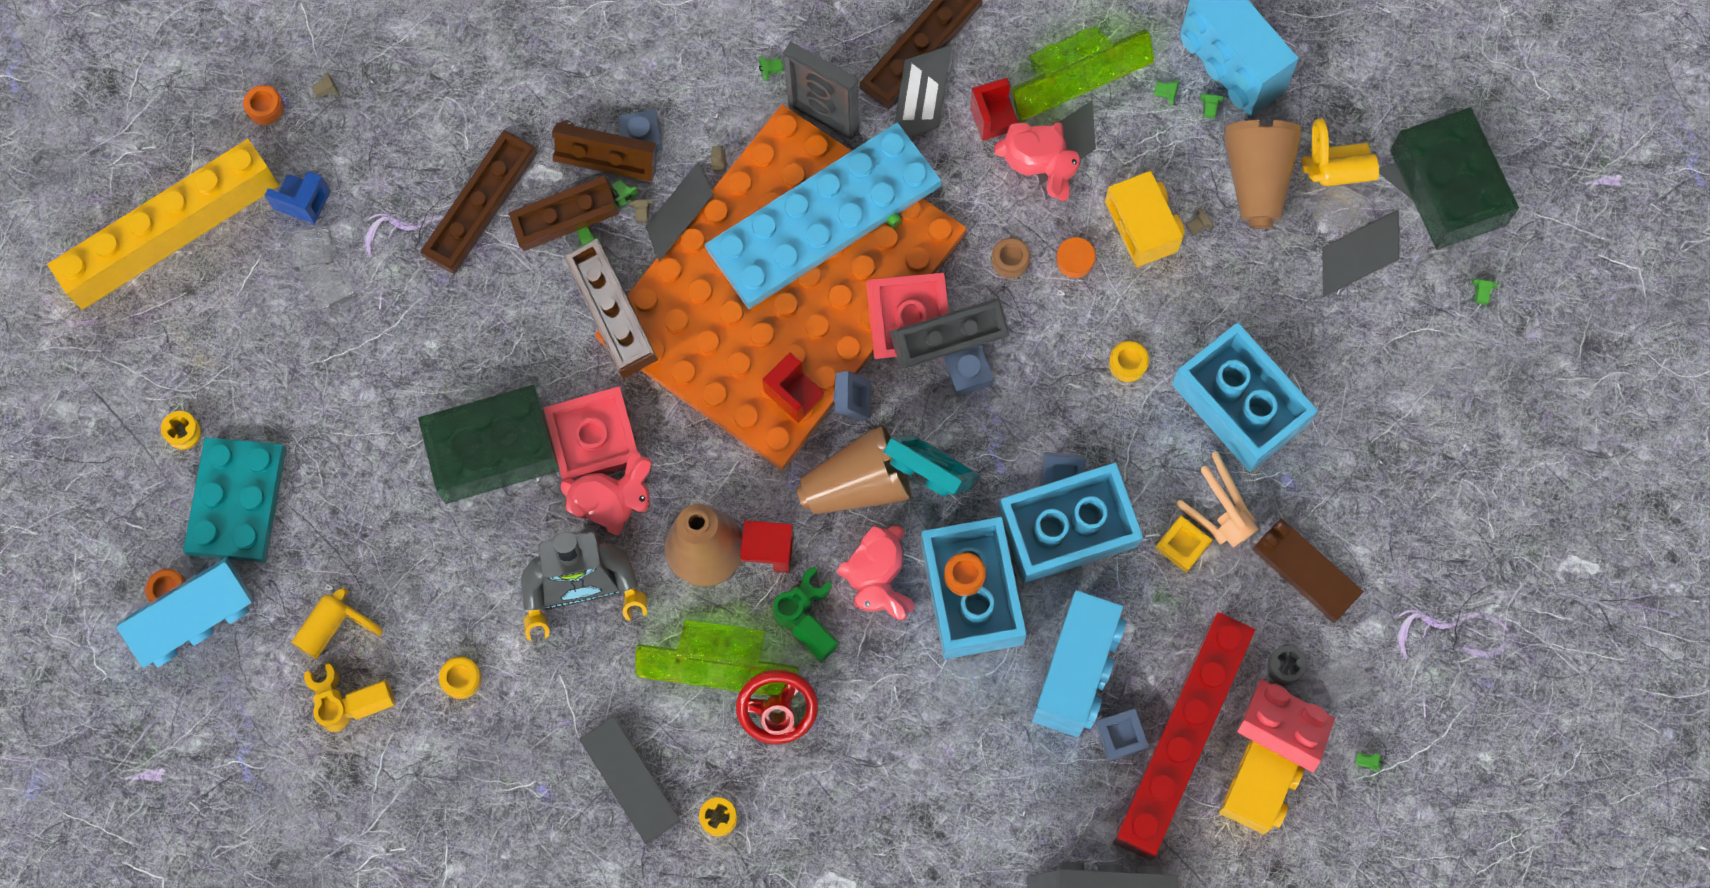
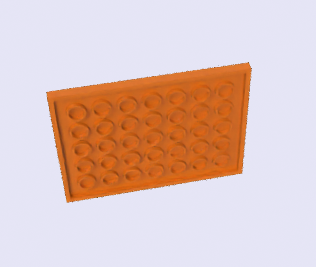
M781 104L712 189L713 196L660 261L657 257L627 294L658 358V361L640 371L782 471L834 406L835 373L850 371L858 375L874 354L866 281L935 274L967 233V227L922 198L898 214L902 218V223L896 229L890 227L886 222L756 306L748 309L706 251L705 244L852 151L783 104ZM598 330L595 334V337L599 342L606 346ZM790 352L802 362L803 373L824 392V398L799 423L764 392L762 379Z

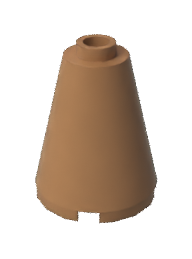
M1247 120L1225 126L1223 137L1242 221L1249 222V228L1269 229L1273 228V222L1281 220L1302 135L1299 124L1283 120H1273V125H1260V120Z
M885 425L874 427L800 478L801 486L796 488V492L804 510L810 508L816 515L900 503L911 499L912 491L907 474L893 467L890 464L892 457L883 453L889 440L892 438Z
M693 504L684 508L669 528L665 539V556L670 569L679 578L693 586L712 587L727 581L742 562L740 558L742 531L732 517L715 508L703 504Z

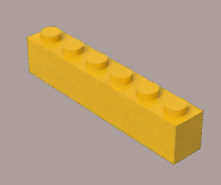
M247 138L47 263V266L64 292L83 310L265 195L268 188L274 190L280 185Z

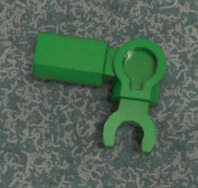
M812 567L804 572L802 584L799 587L793 586L788 592H782L777 595L773 603V618L781 627H792V634L820 662H824L836 651L840 642L812 614H805L812 607L811 602L813 600L826 598L832 589V584L829 581L821 588L811 586L810 581L817 576V569Z

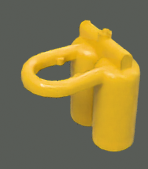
M1318 118L1313 122L1311 155L1303 156L1300 159L1303 165V174L1308 173L1312 181H1319L1321 185L1326 187L1378 180V159L1374 153L1371 154L1367 142L1329 147V136L1325 120Z
M342 587V589L335 591L332 595L325 594L321 597L291 643L317 660L346 617L379 637L383 634V629L345 604L349 591Z

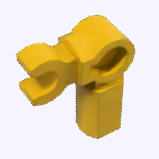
M330 663L325 664L327 677L323 682L316 683V678L310 671H306L304 674L305 684L316 694L313 697L315 705L313 716L316 722L327 731L339 732L349 724L350 718L359 720L396 706L392 688L386 679L346 694V698L342 699L340 690L335 689L339 682V675Z

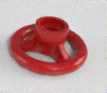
M769 670L755 675L742 687L736 701V715L742 728L754 739L768 744H785L799 739L810 730L818 714V699L812 686L800 675L786 670ZM774 682L786 683L778 695L770 696L767 700L751 698L752 694L763 685ZM800 691L806 702V711L802 720L794 726V710L791 706V700ZM775 709L783 710V711L780 712V713H774V712H772V710H775ZM749 712L761 715V724L764 729L752 721Z

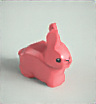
M1028 123L1011 124L1006 137L994 146V154L1004 157L1010 167L1025 176L1046 173L1048 175L1046 188L1048 194L1061 202L1068 200L1070 193L1068 180L1076 174L1080 167L1081 159L1078 152L1067 150L1062 123H1054L1052 126L1031 127Z
M633 453L628 458L625 475L620 480H616L604 473L586 474L576 480L571 478L563 479L560 487L562 493L566 496L565 510L580 518H587L606 527L607 532L613 535H620L624 523L630 518L632 511L645 513L649 509L650 494L644 481L650 472L651 461L647 457H642L640 453Z
M899 525L889 526L887 529L873 526L863 537L861 545L850 559L839 566L837 574L847 579L851 587L858 591L853 600L856 608L869 612L884 609L892 617L903 621L907 618L908 612L913 611L915 606L911 598L895 592L891 586L892 581L902 570L904 550L901 540L904 537L905 529Z

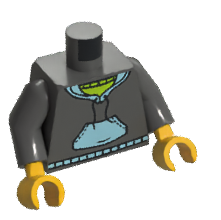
M561 532L553 540L541 542L538 545L539 557L533 558L521 575L524 610L529 612L523 620L526 638L531 641L530 630L535 626L543 627L545 639L549 636V625L546 615L541 612L542 608L550 610L621 595V592L624 591L622 612L625 619L631 621L632 611L630 606L633 605L641 607L644 617L647 614V596L635 589L638 586V582L627 553L613 545L603 543L595 532L577 535L571 532Z

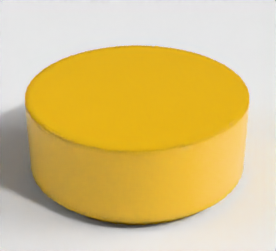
M1123 341L1117 344L1109 357L1111 373L1123 382L1139 380L1144 376L1149 365L1147 350L1135 341Z
M454 657L442 666L439 672V683L441 688L450 697L467 699L479 690L482 683V674L479 667L471 659Z

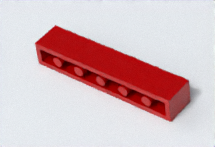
M1217 612L1210 622L1112 843L1149 861L1156 856L1254 635L1255 628L1220 612Z

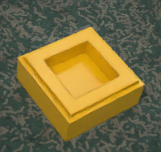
M1180 515L1158 542L1155 549L1187 573L1213 539Z

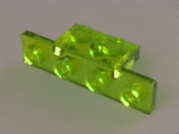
M1094 26L1090 29L1081 30L1076 35L1056 44H1049L1042 50L1029 55L1031 67L1039 76L1012 88L1011 91L1017 116L1020 120L1024 121L1154 62V54L1150 33L1143 29L1112 43L1097 26Z
M692 620L684 621L677 649L638 644L635 650V675L637 677L655 681L661 680L689 684L691 686L724 689L733 692H740L745 683L759 673L769 670H786L799 675V668L793 665L760 661L765 640L764 630ZM768 683L758 688L753 694L778 695L786 683Z

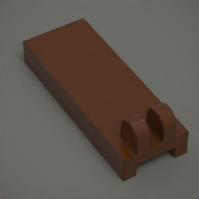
M569 120L557 122L552 131V138H555V151L552 155L554 162L650 182L654 178L656 173L657 143L577 127Z
M603 175L511 211L509 216L519 247L526 251L616 216L620 210L609 181Z
M1282 518L1271 527L1252 549L1333 623L1364 592Z

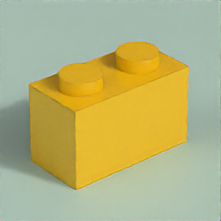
M1151 171L1109 186L1105 199V204L1136 268L1178 252L1185 235L1180 217L1177 214L1172 215L1168 207L1169 198L1165 186L1161 181L1156 182Z
M1250 739L1218 813L1263 835L1269 832L1273 826L1279 828L1289 805L1283 803L1289 788L1294 791L1296 790L1305 768Z

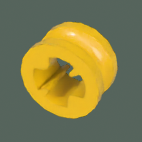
M174 411L163 419L161 434L174 448L186 450L199 442L201 426L188 412ZM180 423L185 426L187 432L182 438L175 429Z
M710 798L700 808V824L705 832L711 836H726L733 831L737 824L736 810L732 803L725 798ZM719 806L725 807L727 809L724 811L725 815H730L728 823H720L717 828L709 826L712 820L710 818L707 819L708 812H716Z

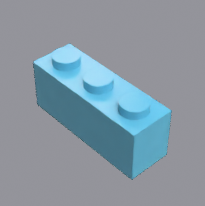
M227 556L121 619L116 625V629L142 668L152 662L156 667H159L177 656L178 653L175 649L187 641H190L192 645H196L214 633L211 627L226 619L228 624L246 615L250 611L247 605L252 603L253 595Z

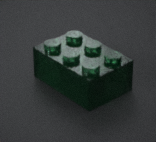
M1471 107L1399 132L1390 152L1436 250L1509 224L1518 211L1519 206Z
M534 384L418 417L436 492L445 504L560 471L542 400Z

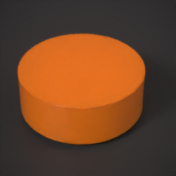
M259 85L247 92L243 100V107L253 122L260 125H268L281 117L284 111V102L275 88L268 85Z
M1072 237L1063 241L1056 255L1058 269L1070 278L1086 276L1093 269L1096 258L1095 249L1089 241L1083 238Z
M965 552L956 554L949 559L945 566L944 579L947 587L953 593L960 596H970L977 593L983 587L986 569L979 557Z
M161 569L152 574L145 586L146 597L151 602L187 580L173 569Z

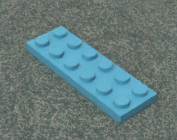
M897 122L705 244V248L746 307L751 309L887 222V218L892 214L901 213L940 188L941 179Z

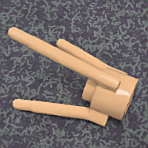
M1214 451L1212 458L1236 506L1233 505L1207 466H1202L1201 472L1227 511L1217 519L1221 527L1215 526L1183 500H1178L1177 506L1210 532L1220 545L1228 541L1235 548L1258 531L1259 528L1253 522L1256 519L1247 509L1220 454Z

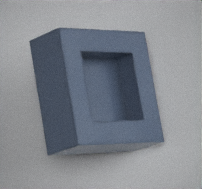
M656 110L618 116L621 136L657 143L656 151L662 150Z
M982 345L944 356V364L955 396L993 385L994 380Z
M850 371L835 373V390L833 393L835 411L856 421L871 419V381Z
M1044 452L1039 487L1084 473L1086 458L1083 455Z
M1135 708L1095 722L1108 762L1149 749V744Z

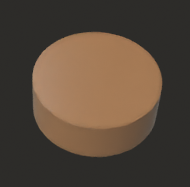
M1005 238L994 246L991 264L997 274L1004 278H1017L1027 271L1030 263V250L1022 240Z

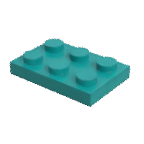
M915 435L893 437L889 440L883 453L892 457L890 464L907 475H911L913 472L920 474L927 479L925 485L929 489L945 497L948 493L955 495L973 489L981 476Z
M204 438L183 552L187 556L224 559L228 556L230 560L266 563L286 448L283 444Z

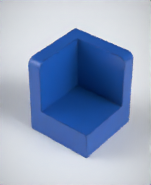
M307 171L304 179L287 175L279 192L268 188L264 196L274 210L315 224L331 191L322 176Z

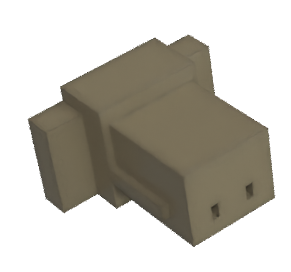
M327 72L324 74L325 77L322 78V81L311 86L318 99L329 93H334L336 96L340 95L332 77Z
M712 146L711 166H713V171H724L725 149H722V147Z
M631 200L630 206L635 208L636 222L648 223L649 206H654L653 200Z
M1201 208L1197 209V217L1186 224V228L1192 236L1203 229L1209 228L1210 231L1214 229L1213 223Z

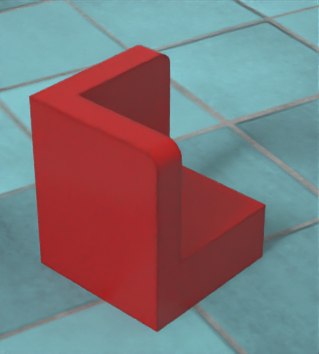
M1008 78L972 88L970 110L982 141L1007 134L1009 126L1018 123L1009 99L1010 83Z
M791 352L762 379L764 392L797 423L824 398V392L803 373L802 362Z
M744 520L740 550L741 560L744 562L772 564L774 572L790 573L794 539L793 525Z

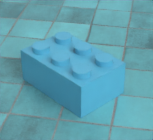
M1189 0L1180 32L1182 43L1190 53H1196L1203 61L1208 75L1215 81L1219 80L1227 89L1230 100L1237 108H1243L1251 117L1286 93L1299 58L1249 0Z
M1238 322L1177 370L1172 382V386L1250 473L1307 428L1318 412L1316 407Z
M1116 462L1002 498L997 508L999 516L1002 517L1005 533L1023 584L1137 548L1143 540V535Z
M1002 517L921 531V547L943 659L1024 645L1026 630ZM959 553L974 554L985 565L986 577L984 585L977 593L970 596H960L953 593L945 583V566L951 557Z
M1075 590L1032 719L1033 723L1078 738L1084 727L1091 730L1102 702V698L1095 696L1097 689L1104 690L1115 660L1107 657L1109 651L1116 652L1127 620L1120 618L1123 609L1122 605Z

